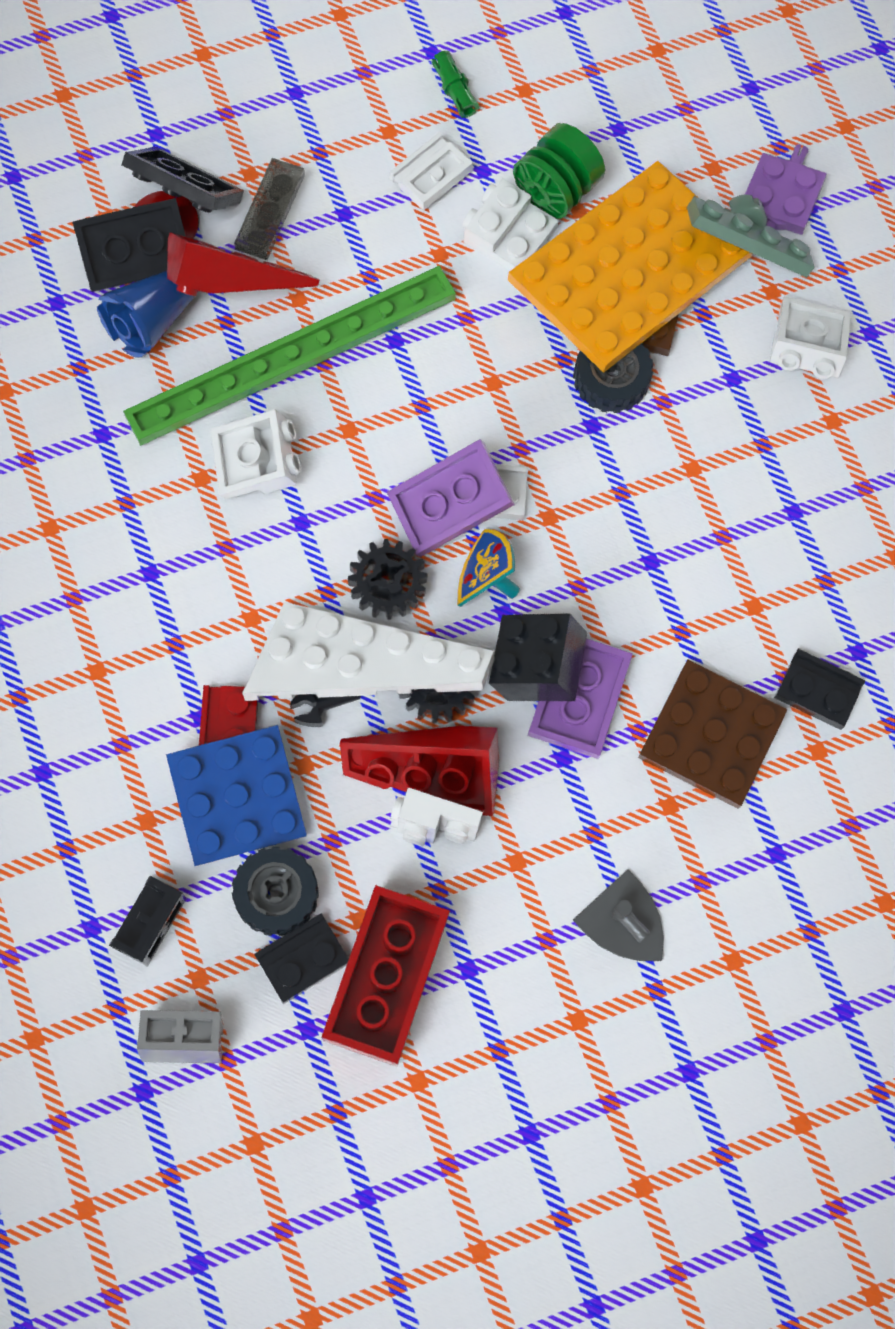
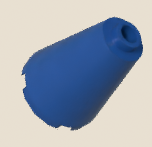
M167 271L104 293L98 299L102 303L97 306V312L102 325L112 340L115 341L120 338L127 345L122 350L135 358H139L150 352L195 296L177 291V284L167 279Z

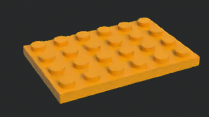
M656 161L509 271L508 281L604 373L748 260L753 253L693 227L687 206L696 195L663 164Z

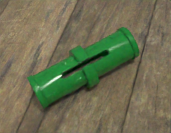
M449 51L437 53L434 56L435 59L431 60V64L441 78L443 91L447 96L450 95L462 118L474 115L476 110L479 109V104L468 87L469 80L457 68Z

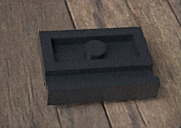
M798 648L774 698L842 730L849 719L865 680Z
M322 913L254 954L283 1004L344 968L349 960Z

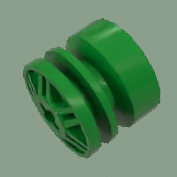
M557 123L537 142V146H533L514 164L513 175L518 188L531 195V204L554 218L562 219L581 201L582 195L590 192L604 178L606 169L599 150L584 133L569 124Z

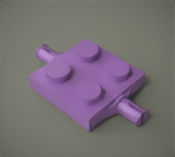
M801 144L794 147L790 160L762 153L745 194L751 195L753 199L758 198L761 200L767 215V226L776 230H788L803 235L824 185L827 173L803 165L808 148L803 145L800 153Z

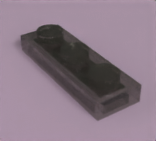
M275 158L271 159L234 242L235 250L268 261L304 179V168Z

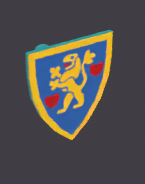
M484 529L473 545L459 578L457 605L459 607L493 585L510 599L518 595L520 587L506 577L515 571V556L513 546L505 535L496 530Z

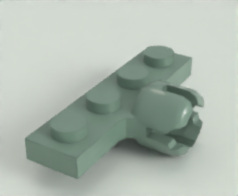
M748 194L738 195L729 201L731 210L723 209L719 203L708 199L704 201L696 196L688 204L687 210L693 227L806 278L815 268L810 248L804 242L798 239H793L792 241L785 238L776 229L767 226V215L761 200L758 198L753 199Z

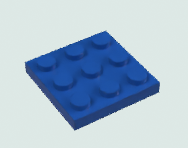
M278 725L166 754L194 866L307 836Z

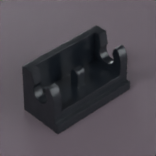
M149 876L144 888L109 946L148 967L187 899L183 892Z

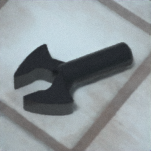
M300 694L292 699L290 709L300 707L303 704L313 707L311 712L294 717V721L303 726L322 727L321 716L325 710L359 700L361 696L318 698L316 694Z

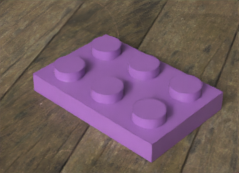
M481 439L387 491L412 547L416 550V555L419 557L515 505L485 443Z
M586 638L576 700L539 701L527 736L599 759L633 653Z

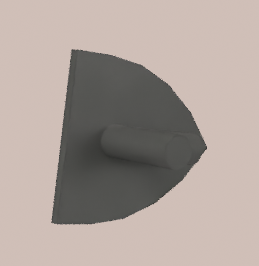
M629 869L573 919L585 935L598 946L619 957L636 961H662L664 937L660 915L653 898Z

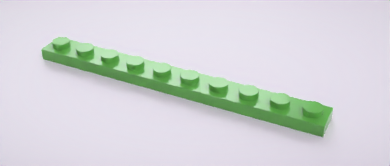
M439 265L123 411L124 416L139 445L142 446L455 300L456 292Z

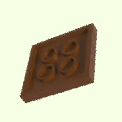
M687 659L638 758L739 809L788 709Z

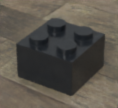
M570 613L502 615L489 684L507 701H575L587 632Z

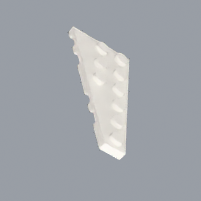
M284 602L242 694L245 701L259 700V696H278L279 699H293V695L316 694L318 698L377 695V691L397 690V694H410L412 689L433 688L437 692L477 691L484 689L495 657L492 650Z

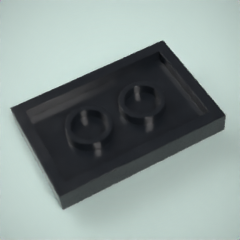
M158 147L127 151L121 164L132 170V175L135 178L145 182L154 181L163 186V192L174 197L183 196L193 201V207L208 213L240 204L244 190Z
M176 198L72 221L91 292L134 283L167 271L169 233L172 232L185 236Z

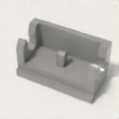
M141 1010L137 1051L141 1061L222 1064L221 1035H223L221 1012Z

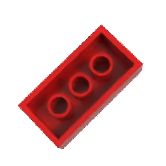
M375 885L321 1036L324 1042L398 1067L450 910Z

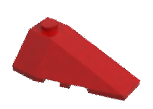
M172 232L169 233L167 279L177 284L176 290L179 292L197 296L198 291L211 294L318 287L320 280L309 274L267 261L263 263L258 262V259L242 253L231 252L230 254L225 252L226 250L215 247L212 244Z
M452 726L350 737L340 740L342 770L345 776L382 789L393 787L407 792V789L411 788L481 811L483 816H493L499 769L497 727Z

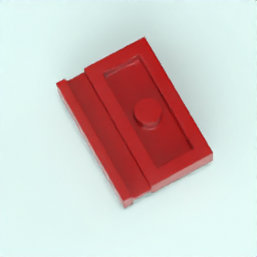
M203 685L199 746L256 731L258 700L245 701L242 694L245 687H210L209 685Z

